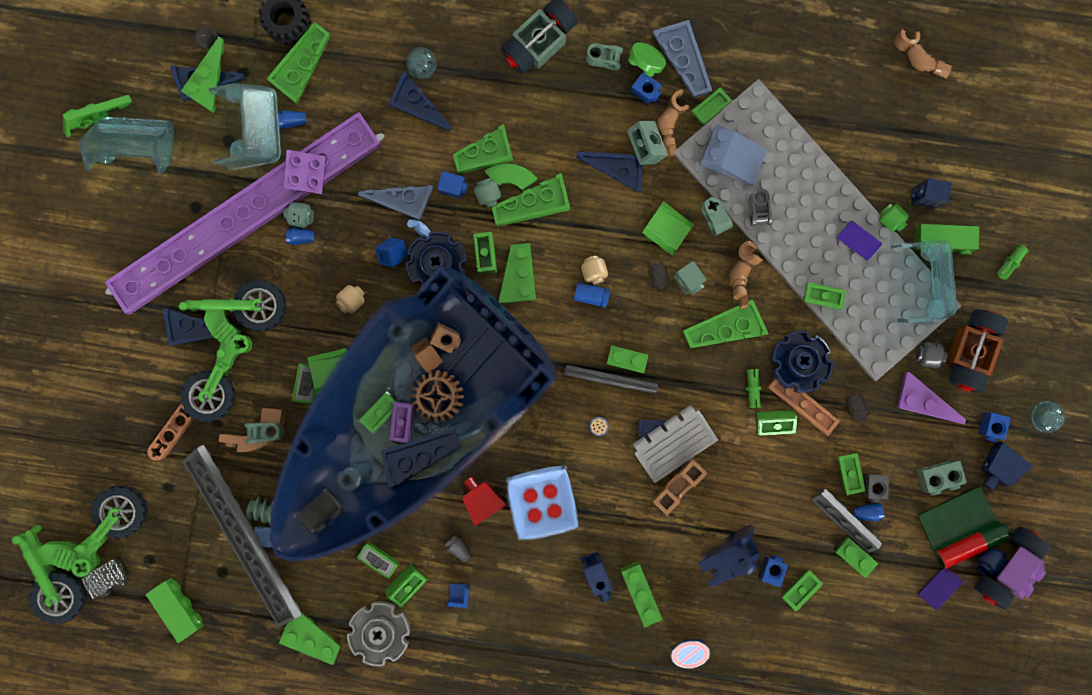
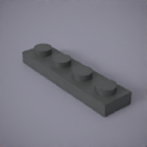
M826 489L814 494L811 498L867 554L880 548L882 543L876 536L870 533Z

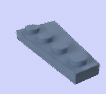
M689 20L653 31V36L692 97L696 98L711 93L712 88Z

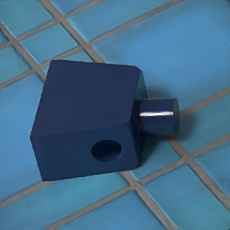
M995 442L981 466V469L989 475L983 482V485L992 491L998 484L1010 487L1033 466L1004 442Z
M599 552L580 558L593 595L599 596L601 602L610 600L612 597L609 591L612 590V586Z

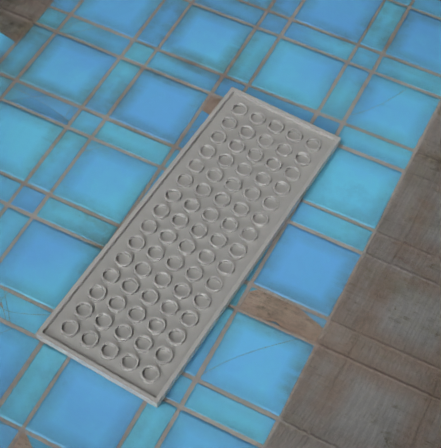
M759 79L674 151V156L710 197H716L721 201L733 223L749 241L757 245L756 249L802 301L806 283L808 282L846 290L842 310L810 303L805 304L873 381H877L961 307V304L895 231L891 232L879 221L881 215ZM716 124L736 131L767 150L753 186L699 165ZM764 188L770 194L772 225L757 224L755 227H751L749 197L755 190ZM756 194V201L763 203V196ZM850 221H854L882 243L881 247L868 261L837 238Z

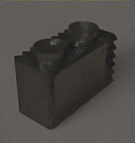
M325 489L295 516L311 534L314 532L318 534L326 527L325 522L330 518L334 520L342 513L340 509L343 506Z
M117 557L83 577L80 581L92 600L98 597L101 600L111 594L110 589L114 587L118 589L127 584L126 579L131 577V574L121 560V557Z

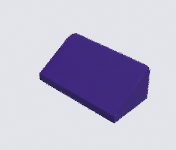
M854 221L848 222L837 236L841 242L866 261L882 245L879 240Z
M941 568L918 595L929 606L937 610L963 581L949 569Z

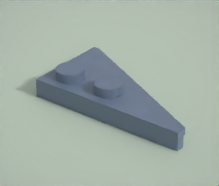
M434 186L359 191L358 196L421 221Z

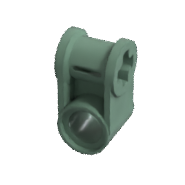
M593 43L587 49L586 61L592 66L618 70L621 68L619 62L623 48ZM597 52L599 57L594 58L590 53Z
M711 197L702 204V214L715 236L733 227L732 220L719 199ZM714 205L715 208L709 210L708 206Z
M276 422L244 424V427L247 428V440H245V443L278 440L285 434L283 425ZM273 426L277 431L274 437L270 434V429Z

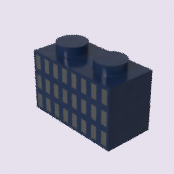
M931 178L926 179L912 189L911 205L935 209L947 203L952 183Z

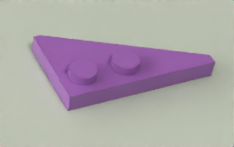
M905 372L897 408L965 424V418L910 372Z

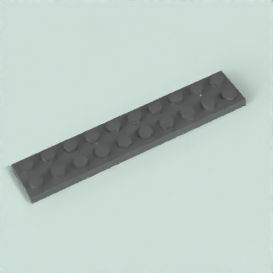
M204 445L196 448L183 460L185 467L277 627L279 628L301 616L299 606L290 596L288 587L283 584L278 570L274 568L269 554L264 551L259 537L252 530L250 521L241 511L239 502L234 499L229 485L222 478L220 469L215 466L210 452L206 450Z

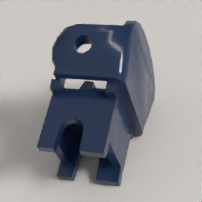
M752 525L744 526L726 537L722 545L701 555L704 560L698 562L703 572L712 568L717 569L712 572L714 578L708 581L711 587H715L731 578H736L737 575H749L757 569L758 566L755 561L759 559L760 552L752 539L754 534ZM745 545H749V546H750V550H749V551H747Z

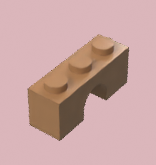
M690 459L651 501L668 516L681 502L680 499L689 489L695 487L708 473L695 460Z

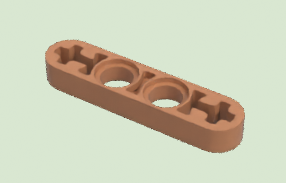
M199 399L194 400L197 406L200 407L202 402ZM180 404L149 446L147 454L150 459L158 461L167 457L194 420L187 413L182 412L184 410L183 405ZM180 415L185 418L183 426H179L176 423V419ZM167 431H171L174 434V438L170 442L165 439ZM162 446V448L159 451L161 455L155 456L156 451L154 449L160 448Z

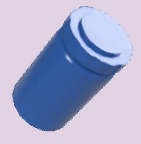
M578 282L574 300L596 306L602 305L605 308L608 303L610 289L606 288L605 290L602 287Z

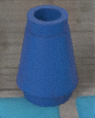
M285 110L278 112L280 128L288 129L307 124L305 112Z
M291 227V229H286V242L292 246L314 242V231Z
M874 502L853 508L854 517L857 520L879 521V519H884L881 503L877 504Z

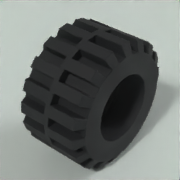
M267 0L266 3L262 2L261 6L263 9H259V14L261 15L259 21L269 37L279 44L281 42L282 45H287V43L294 45V42H298L310 28V13L302 0ZM282 13H294V18L289 24L284 26L277 25V19Z

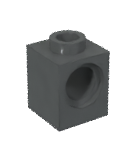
M864 474L863 480L866 491L863 492V497L869 498V502H881V499H888L889 476L883 474ZM877 483L879 490L877 493H874L872 487Z

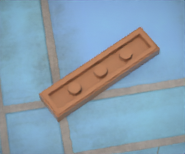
M775 378L767 386L768 389L826 436H829L840 422L806 393H795L792 386L785 389Z

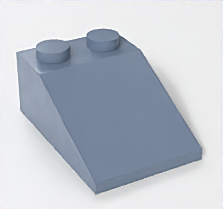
M716 124L699 165L753 186L767 150L736 131Z

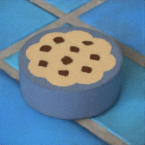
M595 417L592 419L590 431L594 435L603 436L607 433L609 424L605 418Z

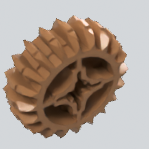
M436 370L434 375L433 371H429L428 376L422 375L423 381H416L419 387L413 386L412 389L417 391V394H411V397L417 399V401L412 402L413 405L419 406L415 411H423L420 416L421 418L427 416V421L430 422L434 417L435 423H438L440 418L443 422L447 421V416L452 419L454 417L452 412L459 413L456 406L461 407L463 404L458 402V399H464V396L458 395V392L463 391V388H456L460 382H452L455 378L454 375L448 377V372L444 371L441 376L440 370ZM435 381L432 391L424 393L428 384ZM441 381L448 385L452 394L444 392ZM438 393L439 395L446 397L437 399L434 397H430V395ZM424 399L431 401L434 411L427 407ZM451 400L449 407L445 411L440 412L443 402Z

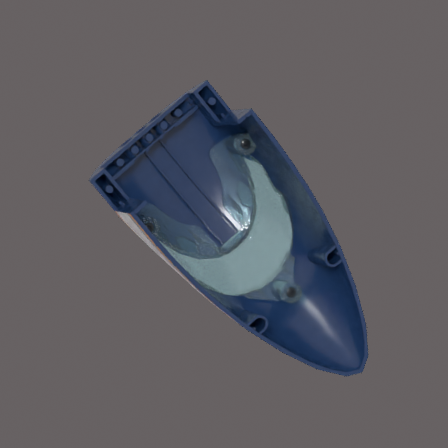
M439 266L416 295L384 304L333 369L310 406L295 436L280 475L271 509L269 540L275 556L292 562L321 558L351 547L385 530L438 493L518 420L557 379L555 367L540 343L486 290L463 274L445 266ZM439 322L458 331L461 342L457 349H453L452 353L432 345L443 362L437 368L430 371H433L434 375L436 370H440L441 376L444 371L448 372V377L451 375L455 376L452 382L459 381L460 384L456 388H463V391L458 392V395L464 396V399H458V402H461L463 405L461 407L456 406L459 413L452 412L454 416L452 419L447 416V421L443 422L440 418L438 423H435L434 417L430 422L427 421V416L421 418L420 416L423 411H415L412 441L455 428L461 448L395 488L390 489L381 451L405 444L404 442L389 440L392 414L373 434L358 420L385 392L396 402L412 403L417 401L416 398L411 397V394H417V391H414L412 388L413 386L419 387L416 381H423L422 375L428 376V372L421 366L410 348L425 337L429 341L436 324ZM444 335L441 337V340L449 342L452 337ZM435 381L428 384L424 393L432 391ZM441 381L444 392L452 394L448 385ZM437 393V394H434V395H430V397H434V398H437V399H441V398H443V397H446V396H441V395H439L438 393ZM424 399L427 407L434 411L431 401ZM451 400L443 402L440 412L445 411L449 407Z

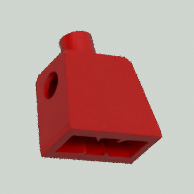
M473 476L463 482L469 492L462 499L475 526L507 504L486 481L478 485Z

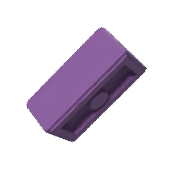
M407 402L393 403L389 440L404 443L412 441L416 405Z

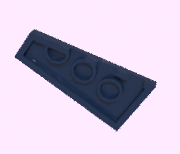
M453 428L382 450L381 454L389 488H395L460 449L456 429Z

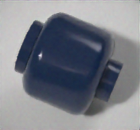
M995 548L984 551L976 560L980 573L988 577L999 576L1008 565L1005 553Z

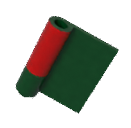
M977 486L917 515L935 557L943 569L950 568L1009 540L1010 531L1008 527L996 521L981 486Z

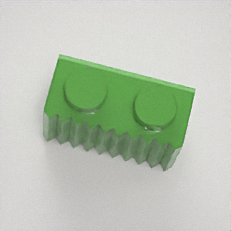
M492 232L474 234L473 241L477 272L480 275L497 273Z

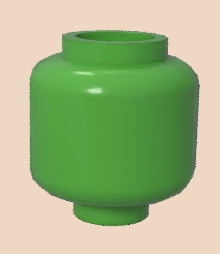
M889 204L879 213L881 215L879 221L891 232L895 230L900 232L908 225L906 221L909 215L899 204Z

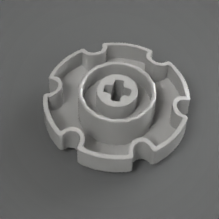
M376 601L372 603L371 609L363 606L353 615L349 622V626L352 627L353 631L347 634V641L350 650L355 656L357 654L363 656V663L371 666H384L386 659H391L394 662L404 653L409 644L405 636L410 634L411 629L404 612L396 613V606L392 603ZM380 630L382 634L378 637L376 633Z

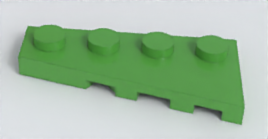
M314 22L267 77V80L294 103L298 104L330 38V34Z
M562 173L492 207L496 227L570 210Z

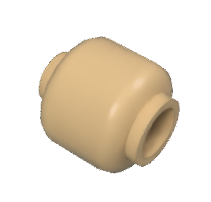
M598 256L586 258L581 265L584 280L587 283H593L594 286L600 285L608 277L605 261Z
M348 285L337 294L336 305L344 313H354L365 303L363 298L365 294L358 286Z

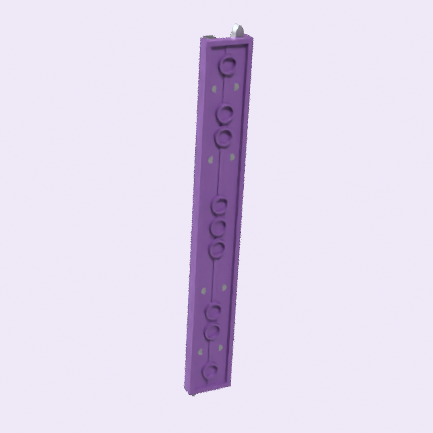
M358 112L300 152L325 156L324 185L381 147V142L385 139V136L382 133L375 136L360 112ZM283 162L105 281L108 287L105 293L113 295L124 313L130 315L284 212L290 203L299 202L311 194V192L298 190L291 192L283 188L285 162Z

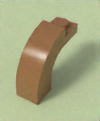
M262 408L260 423L276 422L284 425L286 410ZM273 426L270 429V434L274 437L277 431ZM219 435V442H224L227 447H237V452L259 450L274 441L245 443L247 436Z

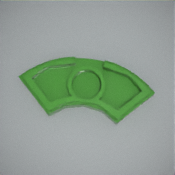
M499 164L485 170L487 176L491 180H495L498 186L512 184L521 191H524L538 180L529 170L515 164Z

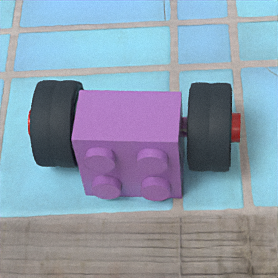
M1018 527L1009 539L1019 550L998 577V581L996 582L990 577L983 575L974 587L986 602L991 605L995 604L1005 610L1009 607L1015 596L1021 600L1024 597L1028 598L1034 590L1033 584L1035 581L1040 582L1046 573L1044 572L1045 568L1042 559L1051 547L1042 539L1041 535L1023 527Z

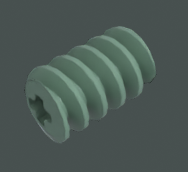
M258 496L255 501L252 498L248 504L246 518H254L255 521L261 519L262 523L268 521L270 524L273 501L271 504H268V498H265L263 503L261 502V496Z

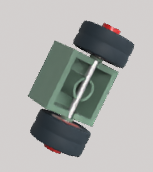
M551 0L543 8L544 12L541 9L536 11L512 34V38L501 46V52L509 66L521 74H524L533 64L539 69L566 44L565 34L576 26L577 18L570 6L564 1Z

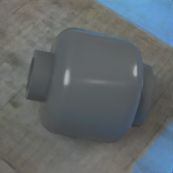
M925 342L922 346L919 345L916 352V360L919 361L920 365L930 368H939L942 363H946L948 353L945 352L943 345L932 342Z

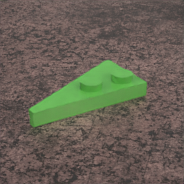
M220 37L215 41L181 90L185 95L212 113L215 111V95L218 94L217 84L220 80L222 67L220 65L221 55L224 53V40Z

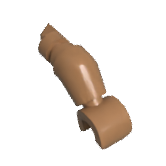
M901 29L895 36L894 43L899 50L907 51L911 65L921 72H930L932 70L933 74L947 78L952 66L940 60L935 61V58L927 54L920 44L917 45L920 40L919 31L909 40L905 35L906 31Z
M683 90L676 91L669 98L668 108L657 120V128L661 138H663L662 141L668 154L666 157L675 155L676 143L675 138H672V135H674L673 130L675 129L674 125L679 114L684 113L689 108L687 104L681 107L676 102V99L682 96Z
M746 241L740 246L739 256L742 261L739 260L729 275V284L734 290L733 298L739 300L740 309L749 306L747 290L745 288L748 281L747 277L752 268L750 265H757L763 260L757 255L752 254L757 248V245L752 241Z

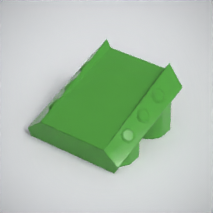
M663 201L642 233L645 234L646 239L655 242L662 250L673 256L694 224Z
M346 348L307 357L316 395L346 353Z

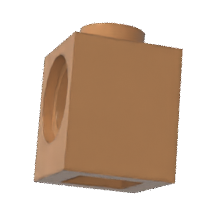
M438 322L429 341L430 344L452 353L453 349L458 348L461 339L459 338L458 331ZM450 335L452 338L449 342H443L441 337Z
M426 337L410 348L426 372L437 368L443 362Z

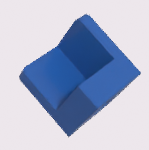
M389 238L375 247L380 265L394 267L408 257L406 246L402 239Z
M451 583L447 606L467 608L471 584Z

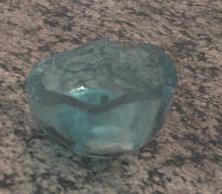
M425 47L414 48L407 56V69L416 78H427L436 68V58Z
M1051 401L1037 404L1032 413L1034 426L1045 433L1058 431L1066 420L1063 408Z

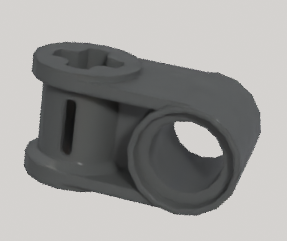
M759 188L749 197L751 227H755L757 224L772 225L770 194L766 189ZM756 194L763 196V203L756 201Z

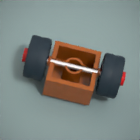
M975 309L972 311L968 326L957 328L945 364L953 366L948 379L949 383L965 392H984L988 376L992 374L1004 340L996 336H1003L1008 324L1007 318L991 310Z

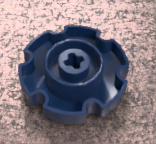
M429 232L427 239H423L422 236L418 237L407 251V254L411 256V260L406 262V270L413 283L422 282L423 286L439 267L438 265L434 266V259L439 260L440 266L448 267L465 276L466 271L462 269V265L467 263V255L459 241L452 243V236L444 232Z
M807 331L789 333L784 336L785 342H777L771 352L770 363L776 366L775 370L772 371L775 379L785 389L792 386L795 393H808L819 389V382L822 384L827 382L833 370V361L828 360V354L831 353L828 345L819 336L810 338Z

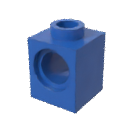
M643 72L633 84L631 93L649 106L652 101L655 103L660 97L661 92L659 91L662 85ZM650 87L652 92L645 93L643 88Z
M442 171L437 189L438 192L461 199L462 194H466L468 188L465 177Z
M983 413L979 435L985 436L987 441L996 443L998 440H1006L1011 417L995 413ZM993 424H995L997 427L994 433L992 431Z
M773 554L772 557L765 556L758 578L769 584L781 587L788 565L779 556ZM772 565H777L778 567L775 574H770L769 572Z

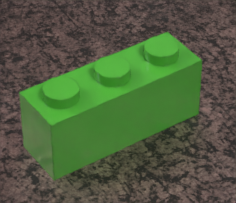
M920 224L915 227L914 250H921V253L940 251V254L959 252V255H971L973 251L979 250V227Z
M637 561L620 568L644 627L661 621L662 617L639 562Z
M172 578L164 581L146 594L177 643L183 641L204 626L201 616L193 610L191 601L183 595L179 583Z

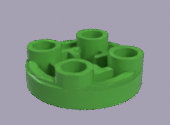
M638 42L630 50L628 61L632 65H637L643 69L647 76L652 77L655 73H660L666 65V60L661 52L649 44Z

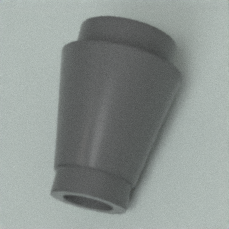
M453 534L445 541V550L463 563L472 556L460 536Z

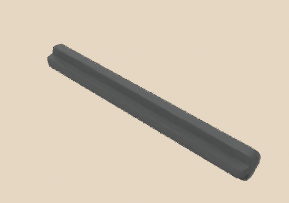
M566 365L564 374L567 376L656 394L658 390V384L575 366Z

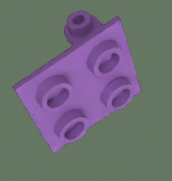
M287 150L283 188L291 192L298 190L322 194L325 156Z

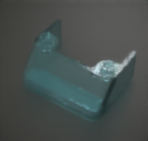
M240 83L209 88V92L229 100L232 103H240L243 135L242 140H237L231 145L230 157L214 160V164L234 170L276 162L280 158L281 147L275 90L268 86Z
M102 118L98 120L78 141L85 170H90L96 162L106 164L111 163L117 156L152 157L153 164L157 166L158 174H163L172 161L174 143L173 123L162 120Z
M937 240L891 246V249L920 246L921 256L925 260L931 261L934 301L929 302L926 306L925 316L897 318V322L915 323L941 320L951 317L956 313L957 301L952 246L948 241Z

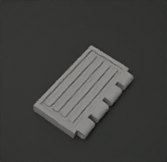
M689 405L679 412L682 416L681 419L675 415L663 423L666 427L665 430L658 426L647 434L650 440L647 441L645 437H642L633 443L636 448L633 451L654 483L718 441L699 409H693Z

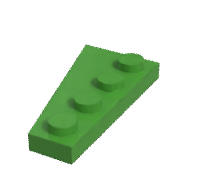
M753 299L748 301L749 306L746 308L734 307L682 331L690 348L763 336L769 333Z

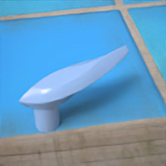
M409 219L407 222L408 227L414 228L420 236L427 239L429 232H431L427 226L417 219Z

